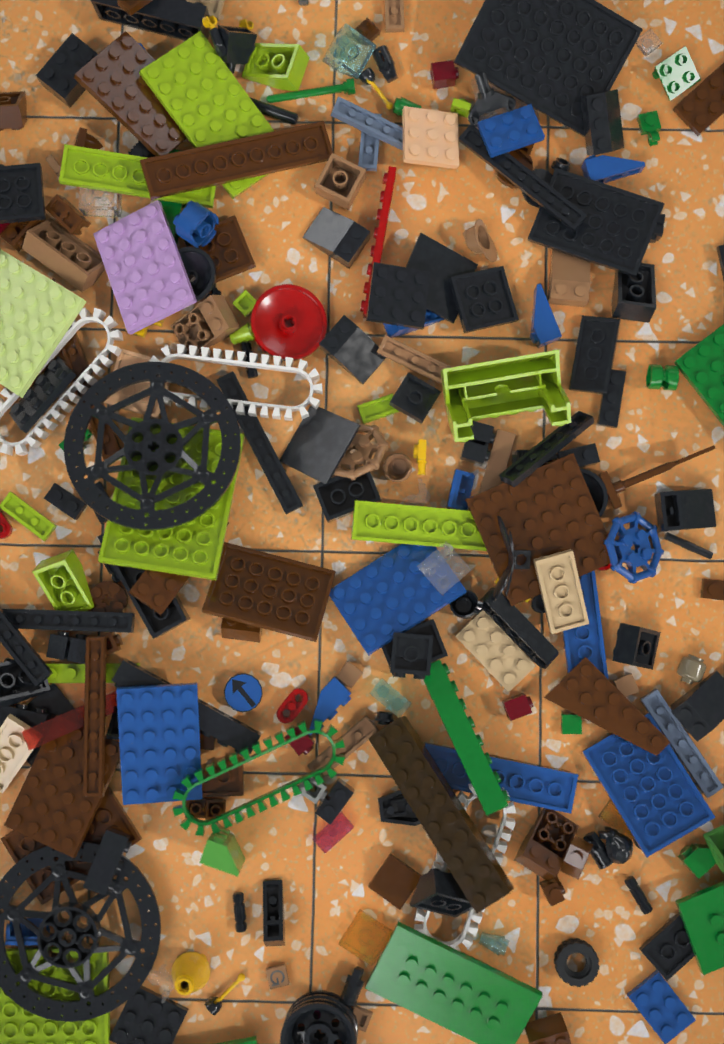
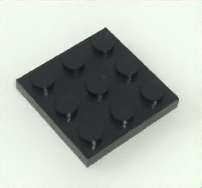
M41 164L0 166V224L45 220Z
M374 262L366 321L423 330L431 272Z
M503 266L449 278L464 333L509 324L519 320Z
M141 985L133 996L127 1000L109 1040L116 1044H172L188 1012V1008Z

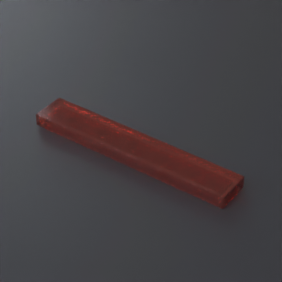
M116 691L106 695V717L118 712ZM84 705L21 732L28 750L35 749L84 727Z

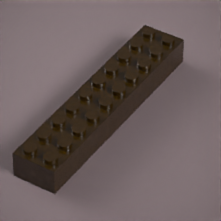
M406 716L399 717L369 737V741L476 914L508 895L514 889V886Z

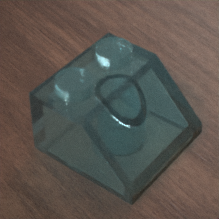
M345 23L339 29L322 61L337 72L358 79L377 45Z

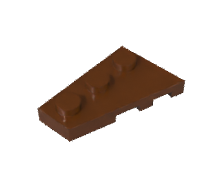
M243 756L238 757L239 761L243 759ZM230 760L227 761V766L232 765ZM218 765L215 766L216 772L221 770ZM244 765L202 783L203 797L244 796ZM203 770L204 776H208L209 773L207 772V770Z

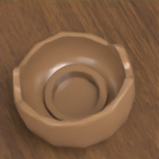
M402 453L390 455L383 465L385 477L392 482H402L408 479L412 472V463L409 457Z

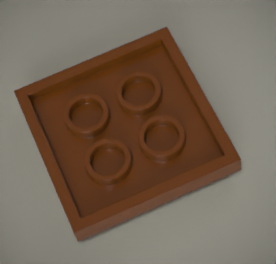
M235 215L219 221V224L215 225L214 230H216V234L213 239L204 247L198 246L199 249L205 251L212 258L215 264V283L256 267ZM185 241L187 247H194L193 245Z

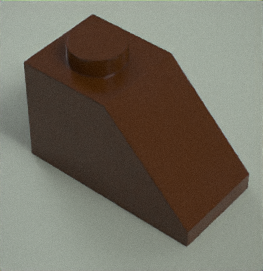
M575 836L565 856L561 871L579 880L593 844Z

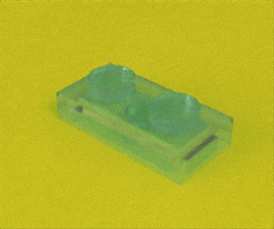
M383 678L380 679L370 692L374 698L398 718L412 704Z

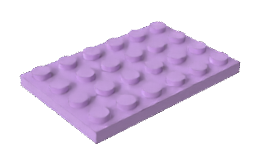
M156 200L93 233L127 333L130 335L197 302L160 201Z

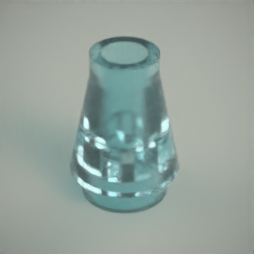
M482 932L479 944L498 956L499 954L505 955L509 943L505 936Z

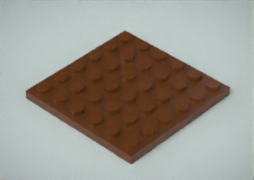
M574 453L540 466L516 487L501 483L465 499L499 579L508 566L509 554L499 529L498 515L504 522L508 536L510 531L512 533L514 550L531 551L530 569H513L510 588L506 595L511 606L541 594L533 559L571 549L574 553L579 577L610 564L607 548L604 545V540L607 539L608 535ZM519 554L516 557V563L518 565L525 563V555Z

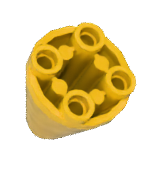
M193 951L185 952L179 955L173 963L171 976L175 990L180 995H189L199 991L208 982L211 970L207 957L204 954Z

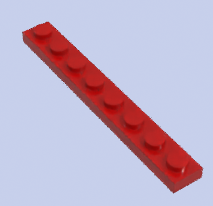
M389 166L388 173L384 172L383 184H386L385 191L381 190L380 202H383L382 209L377 211L376 220H379V226L374 228L373 238L376 239L375 246H371L370 257H373L372 264L368 263L367 275H370L369 282H365L363 293H366V300H362L360 312H363V318L367 316L373 263H381L397 167Z

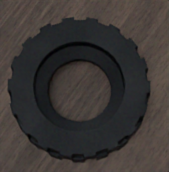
M571 938L568 941L562 942L557 947V951L554 954V964L558 975L565 983H568L570 986L581 987L594 981L600 966L599 958L590 944L579 938ZM573 953H580L586 959V966L580 972H573L567 966V959Z

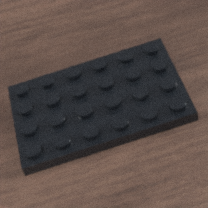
M555 168L549 185L587 214V218L573 232L540 206L528 241L636 277L665 203Z

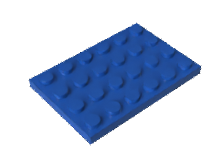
M400 544L331 588L329 596L369 656L393 640V632L405 633L465 594L466 589L436 547Z
M197 682L117 687L123 805L182 801L173 799L176 788L185 792L187 787L181 783L182 779L189 774L193 782L197 781L198 779L195 777L194 772L201 768ZM202 784L191 789L186 800L203 799Z
M650 712L644 715L662 733ZM612 734L582 751L645 857H649L715 818L670 744L656 756Z

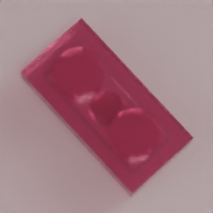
M341 811L331 825L328 823L312 839L326 854L354 828V825Z

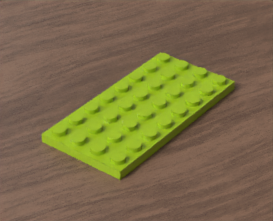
M201 31L139 71L140 76L194 148L274 131ZM268 174L225 183L222 186L231 198L234 199Z

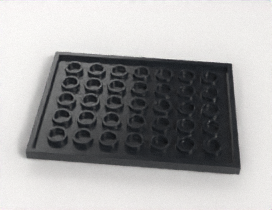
M485 0L454 63L475 75L479 72H485L490 84L527 105L532 104L534 109L584 137L580 97L610 91L643 29L595 0Z

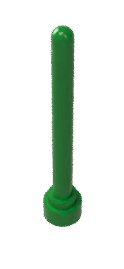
M354 78L346 79L343 84L269 95L266 100L268 103H275L339 92L352 95L356 94Z

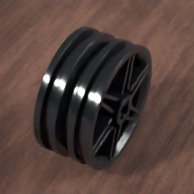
M329 991L306 993L299 997L289 1008L281 1031L280 1044H337L335 1041L337 1039H340L342 1044H357L358 1022L352 1007L341 1002L340 996ZM315 1011H319L321 1013L320 1018H318L317 1015L314 1013ZM338 1019L339 1022H332V1020ZM303 1023L305 1026L298 1027V1024Z

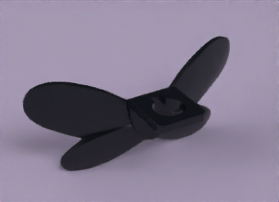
M499 515L498 525L509 557L508 566L493 591V602L499 598L504 588L505 596L508 594L513 569H530L531 561L530 550H514L512 533L510 531L508 536L504 522ZM519 554H524L526 557V561L522 565L516 563V557Z

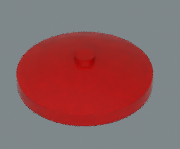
M283 284L265 291L256 301L251 314V331L258 346L272 357L273 355L281 356L283 361H286L285 357L293 358L296 361L311 355L320 346L319 343L324 339L327 330V317L323 305L312 292L297 285Z

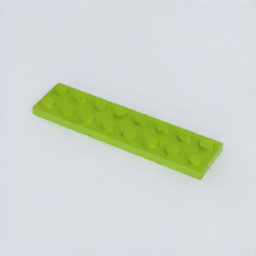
M64 145L59 176L60 184L150 198L140 165V160L147 157ZM216 186L157 198V200L182 204L194 201L204 207L213 208Z
M354 500L352 540L487 551L473 517L468 510Z

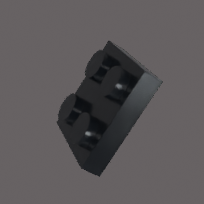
M408 373L389 405L422 424L441 391Z

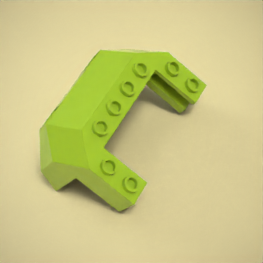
M559 350L441 370L448 423L455 442H467L474 439L471 429L473 421L489 417L497 418L507 414L516 415L519 412L525 411L534 412L537 409H544L552 426H563L571 423L570 400L561 386Z

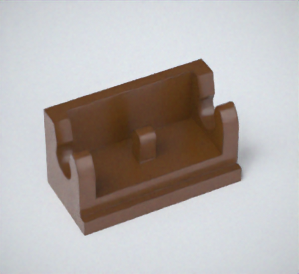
M58 194L45 207L72 235L82 234L80 229L82 227H89L91 224L65 197Z

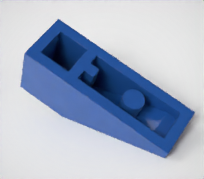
M592 155L584 160L581 169L585 178L607 183L641 173L646 165L642 161L606 155L597 157Z
M541 283L537 284L534 290L532 333H530L533 344H536L538 348L558 341L562 337Z

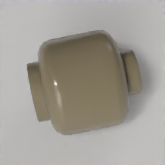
M690 654L688 657H683L677 669L678 675L682 676L681 681L691 685L693 681L701 682L706 670V665L703 663L704 660Z

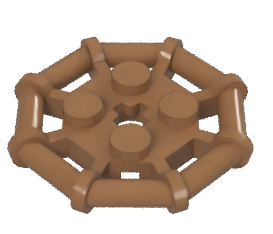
M359 424L361 426L358 431L366 432L367 434L355 435L333 475L356 480L357 477L374 469L377 470L380 467L379 464L385 451L389 449V444L382 437L378 426ZM375 438L378 444L372 445L370 441ZM353 449H356V450H357V451H354L352 454H350V451H351V450H353ZM376 452L374 459H371L373 453Z

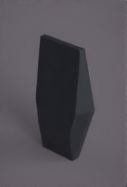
M400 790L378 798L381 822L411 826L421 824Z

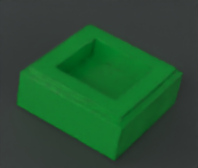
M561 714V734H582V717L576 714Z

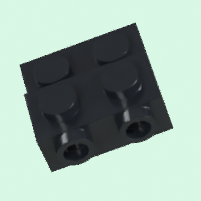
M393 632L390 673H394V677L405 678L406 674L414 675L413 679L424 680L425 676H430L433 636Z

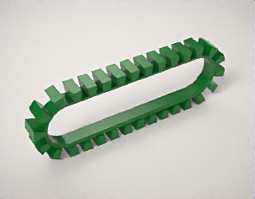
M314 719V729H307L304 720L297 723L301 733L295 734L294 726L286 728V732L290 736L288 739L284 740L283 732L280 731L275 734V738L279 742L273 745L271 736L263 739L267 747L264 750H261L260 741L252 744L255 754L251 756L249 748L245 747L240 750L244 759L239 761L237 752L229 755L228 758L232 765L227 766L225 757L218 760L217 764L221 770L217 772L214 762L206 766L205 769L209 773L206 777L204 776L203 768H200L194 772L195 777L198 779L197 781L193 782L189 774L182 779L181 783L187 787L185 792L176 788L173 799L182 800V805H174V817L184 813L187 818L181 822L180 826L187 831L191 822L197 824L198 828L195 835L204 836V826L211 825L214 835L221 831L222 827L218 821L222 819L226 829L233 826V821L230 818L231 815H235L236 824L244 820L245 816L241 810L246 809L247 816L250 818L256 815V810L252 806L256 803L258 804L259 812L267 810V804L264 802L267 798H269L271 807L279 804V800L275 796L278 793H281L283 802L290 799V794L286 790L292 787L294 796L302 793L301 788L298 786L301 782H304L305 790L307 791L313 788V784L309 780L310 778L315 776L317 786L325 782L320 773L327 771L332 779L337 775V771L331 767L333 762L335 761L343 765L345 760L344 755L336 754L337 748H345L343 738L341 737L333 742L331 736L338 731L332 724H330L325 732L320 730L323 723L322 720ZM307 734H321L332 745V755L325 766L210 820H200L191 815L187 809L186 797L195 786Z

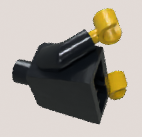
M215 16L204 17L202 23L204 27L210 28L209 33L216 54L225 62L231 73L234 74L236 64H247L250 55L256 48L257 34L251 31L254 27L253 22L243 19L239 21V27L218 25V28H216L217 18Z

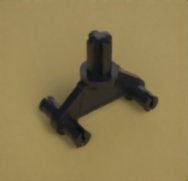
M479 72L475 75L479 93L477 94V101L468 115V121L471 125H476L481 115L505 107L508 112L514 110L516 101L512 96L494 91V88H490L485 72Z

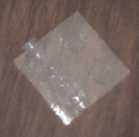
M447 542L417 566L441 595L472 570L454 551L452 545Z

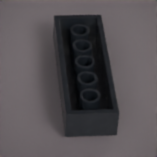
M91 0L100 20L184 41L200 31L207 40L209 38L210 28L204 27L202 19L210 16L207 6L199 2L153 0L130 16L118 6L117 0Z
M104 533L101 534V535H99V536H97L98 539H99V541H100V543H101V545H102ZM113 565L153 639L190 620L178 595L174 597L160 616L129 593L145 569Z

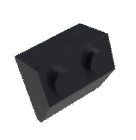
M620 623L612 661L653 670L661 632Z

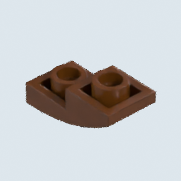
M203 798L186 800V805L190 814L195 818L210 820L225 813L226 799Z

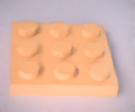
M404 106L402 109L403 162L457 169L459 167L458 113Z
M120 348L122 351L119 357H117L113 371L136 363L149 362L152 357ZM140 382L127 386L115 392L104 403L114 405L149 389L151 382ZM170 382L165 383V388L168 390ZM150 396L122 409L145 415ZM156 399L151 417L159 419L161 413L158 399Z

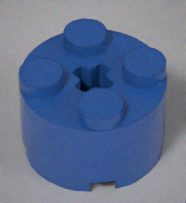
M189 201L182 212L174 218L173 224L176 226L175 230L179 237L194 247L199 248L198 246L204 247L213 239L216 234L214 228L216 224H219V219L216 214L201 204Z

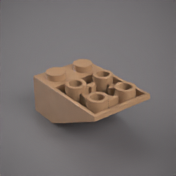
M210 295L171 325L180 344L187 347V355H190L189 345L197 346L200 353L201 347L209 348L241 328L223 295Z

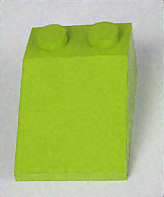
M255 43L256 48L245 65L242 74L243 79L280 90L299 91L310 58L300 44Z
M73 549L40 561L32 571L55 610L87 611L94 608L83 566Z

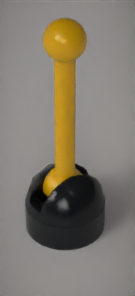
M370 67L365 69L359 75V79L366 85H372L385 102L386 108L391 110L393 108L392 102L386 99L374 83L375 74Z
M243 973L238 975V979L219 998L211 997L205 1002V1006L211 1014L215 1016L222 1008L221 1001L239 982L245 980Z

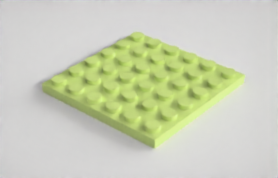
M0 250V384L23 398L86 304V301L3 250Z

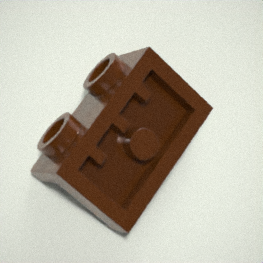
M40 220L13 222L6 227L0 236L19 252L22 249L27 230L42 222Z

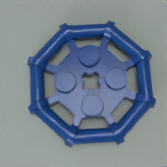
M634 511L623 517H615L612 520V526L607 539L604 540L611 563L610 568L612 571H616L628 579V582L632 584L648 577L653 578L656 575L660 558L664 554L657 533L658 527L644 519L639 512ZM630 523V528L625 529L623 525ZM638 524H640V525H641L642 527H644L646 530H643V529L640 530V529L638 528ZM617 532H618V536H620V537H619L618 540L615 541V537H616ZM649 536L651 537V541H652V544H653V548H654V549L651 548V545H650V542H649V538H648ZM633 544L635 546V550L631 549V546H633ZM652 557V560L649 565L647 562ZM622 563L627 564L628 570L622 566ZM641 566L643 571L636 573V567Z

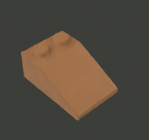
M552 249L547 298L549 304L585 307L589 302L590 262Z

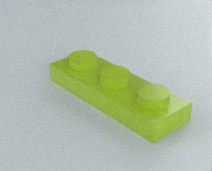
M9 492L0 504V508L43 541H46L57 527V525L13 492Z

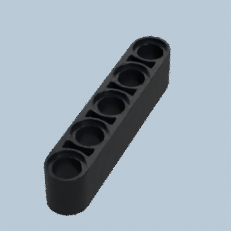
M492 587L480 599L483 601V610L539 667L546 669L559 655L557 649L515 606L510 605L509 600L502 593L493 602L492 595L495 588Z

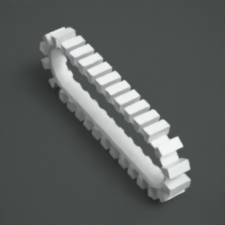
M82 308L79 313L82 319L74 320L71 325L72 327L66 332L40 373L75 333L87 323L94 322L104 326L108 336L105 348L23 440L11 443L6 441L0 433V445L4 443L0 449L1 453L13 456V449L15 447L17 455H27L29 452L25 445L28 443L31 447L37 449L42 442L34 437L38 435L39 438L45 440L50 435V433L42 428L46 426L47 429L53 431L58 426L50 419L54 417L55 420L61 422L66 417L58 410L62 408L63 411L69 413L74 408L66 401L70 399L72 402L78 403L81 397L74 394V392L78 389L80 393L85 394L89 389L82 385V383L86 380L88 384L93 386L98 381L90 376V374L94 371L96 375L101 377L106 372L98 365L102 362L103 365L109 368L114 363L106 356L112 352L119 357L122 350L117 346H113L114 340L123 341V333L121 331H111L112 328L119 325L114 318L109 315L103 322L106 316L104 311L94 308L93 317H90V311ZM7 388L0 392V394L8 398L6 401L0 398V419L19 398L17 394Z
M177 344L176 354H171V350L167 345L161 348L166 356L160 361L153 355L149 361L169 363L172 360L182 359L297 373L305 377L310 384L308 398L298 406L227 399L232 409L233 405H237V415H245V406H248L249 416L257 417V408H262L260 412L262 418H269L268 409H273V419L281 420V410L286 411L284 419L287 421H293L292 412L300 411L303 420L309 417V413L305 409L308 404L315 410L320 405V400L313 398V393L323 395L322 383L315 385L312 383V381L320 378L319 373L314 368L307 374L305 370L308 367V362L302 359L299 361L298 368L293 367V358L285 357L286 366H281L282 357L273 355L274 365H270V356L261 354V364L257 363L259 358L257 353H249L250 362H245L247 357L245 352L237 351V361L233 360L235 356L233 350H225L226 359H221L223 355L221 349L213 348L214 358L210 357L211 351L208 347H201L202 356H198V347L189 345L190 355H187V347L183 344ZM171 392L184 401L189 399L188 403L196 408L197 400L201 401L200 409L204 411L209 410V406L198 395ZM164 396V404L171 406L172 400Z
M469 784V788L473 794L469 797L463 791H460L457 795L459 801L464 804L465 810H467L470 802L477 798L472 784ZM513 801L508 803L509 806L503 808V817L491 848V852L500 866L503 860L502 853L505 854L507 849V842L500 841L499 839L501 837L509 842L512 835L511 830L514 829L516 824L515 818L507 817V813H516ZM504 825L510 828L511 830L503 829ZM437 851L431 869L437 868L445 872L447 865ZM417 908L414 920L424 923L414 924V929L435 939L427 928L430 911L426 910L425 912ZM474 909L469 910L461 934L454 940L440 942L460 951L458 945L462 942L469 949L473 944V937L466 933L469 932L476 936L478 924L480 925L482 912L484 913L485 909L477 914Z

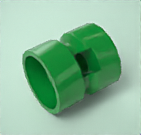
M650 364L648 366L646 375L647 389L658 390L662 387L663 390H676L679 381L678 366L666 365L664 368L658 364Z

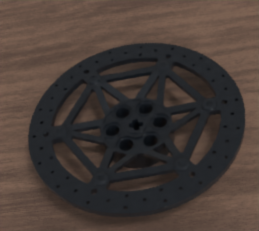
M166 362L136 363L115 370L101 378L78 401L69 418L64 437V458L67 472L74 488L84 502L103 518L123 527L137 530H163L177 527L196 519L212 508L230 486L237 471L241 451V438L236 415L220 389L198 372L181 365ZM151 381L149 389L106 408L102 405L107 398L127 386ZM165 383H174L191 390L203 399L210 409L205 412L197 409L165 389ZM150 396L144 419L139 423L114 413ZM163 397L169 398L195 414L196 417L174 424L169 423ZM156 399H158L161 419H151ZM95 417L99 421L95 465L86 467L84 458L85 434L91 418ZM112 420L128 425L132 429L127 435H124ZM218 423L221 431L222 448L217 468L214 473H211L207 470L210 425ZM105 424H108L123 441L124 448L102 461ZM197 424L184 438L181 437L179 429ZM155 428L161 429L158 434L152 433ZM203 428L201 465L199 466L185 453V445ZM143 437L141 442H134L135 438ZM171 438L177 439L174 444L168 443ZM123 456L126 457L129 463L128 465L110 466ZM134 456H142L139 461H133ZM168 457H176L174 462H166ZM183 461L188 463L194 471L180 468ZM152 465L158 466L155 471H149V467ZM133 470L140 477L142 494L135 492L108 474ZM174 473L192 477L155 495L162 479L168 478ZM100 478L106 480L141 502L140 509L129 508L113 501L94 482ZM146 479L155 480L149 493ZM198 482L205 485L199 493L186 502L168 509L155 510V503Z
M83 841L76 858H72L49 846H44L22 858L0 881V987L16 1004L37 1016L55 1021L72 1022L93 1019L116 1009L133 996L141 987L154 965L161 938L160 910L150 883L133 862L124 855L122 856L121 860L124 861L120 873L116 871L115 875L117 878L115 880L117 881L112 892L108 891L105 896L97 894L84 903L77 901L68 877L85 881L87 875L66 869L65 861L93 863L96 856L95 853H97L100 844ZM46 866L51 867L52 874L20 905L14 906L10 904L14 894L27 878ZM52 881H55L53 905L50 912L25 910V907ZM61 882L69 898V902L62 904L59 903ZM126 888H129L134 896L140 912L142 925L141 941L133 940L122 893ZM109 895L99 914H96L90 906ZM114 899H117L125 938L101 927L100 924ZM61 911H66L69 914V919L63 918ZM25 917L41 918L43 920L38 928ZM80 917H86L89 923H81ZM5 920L12 921L22 963V970L19 973L13 968L5 948ZM20 923L37 935L38 950L31 962L28 961ZM46 926H52L54 933H49L46 930ZM67 931L69 934H73L72 938L70 935H66ZM101 936L119 943L118 945L99 946ZM84 937H91L93 939V943H86ZM54 945L58 947L59 952L54 953L51 950L50 946ZM70 951H75L78 954V958H72ZM121 952L105 969L91 980L90 957L93 953ZM128 954L135 956L136 959L133 965L118 983L107 991L95 995L94 987ZM42 955L46 962L36 966ZM84 964V980L75 968ZM52 965L59 968H68L78 984L43 975L39 972ZM31 980H36L79 993L80 1000L51 998L34 990L28 983Z

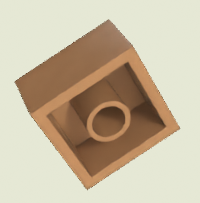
M332 153L315 184V193L349 210L366 179V170Z

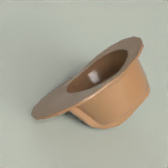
M477 219L475 226L463 232L466 244L472 252L476 254L483 253L490 262L497 261L496 247L488 234L484 222L481 219Z

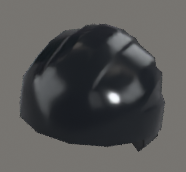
M466 590L465 594L450 603V609L455 616L468 619L480 614L483 609V601L479 600L474 592Z
M605 827V831H598L599 838L606 839V851L613 863L624 864L631 858L633 841L629 837L611 827Z

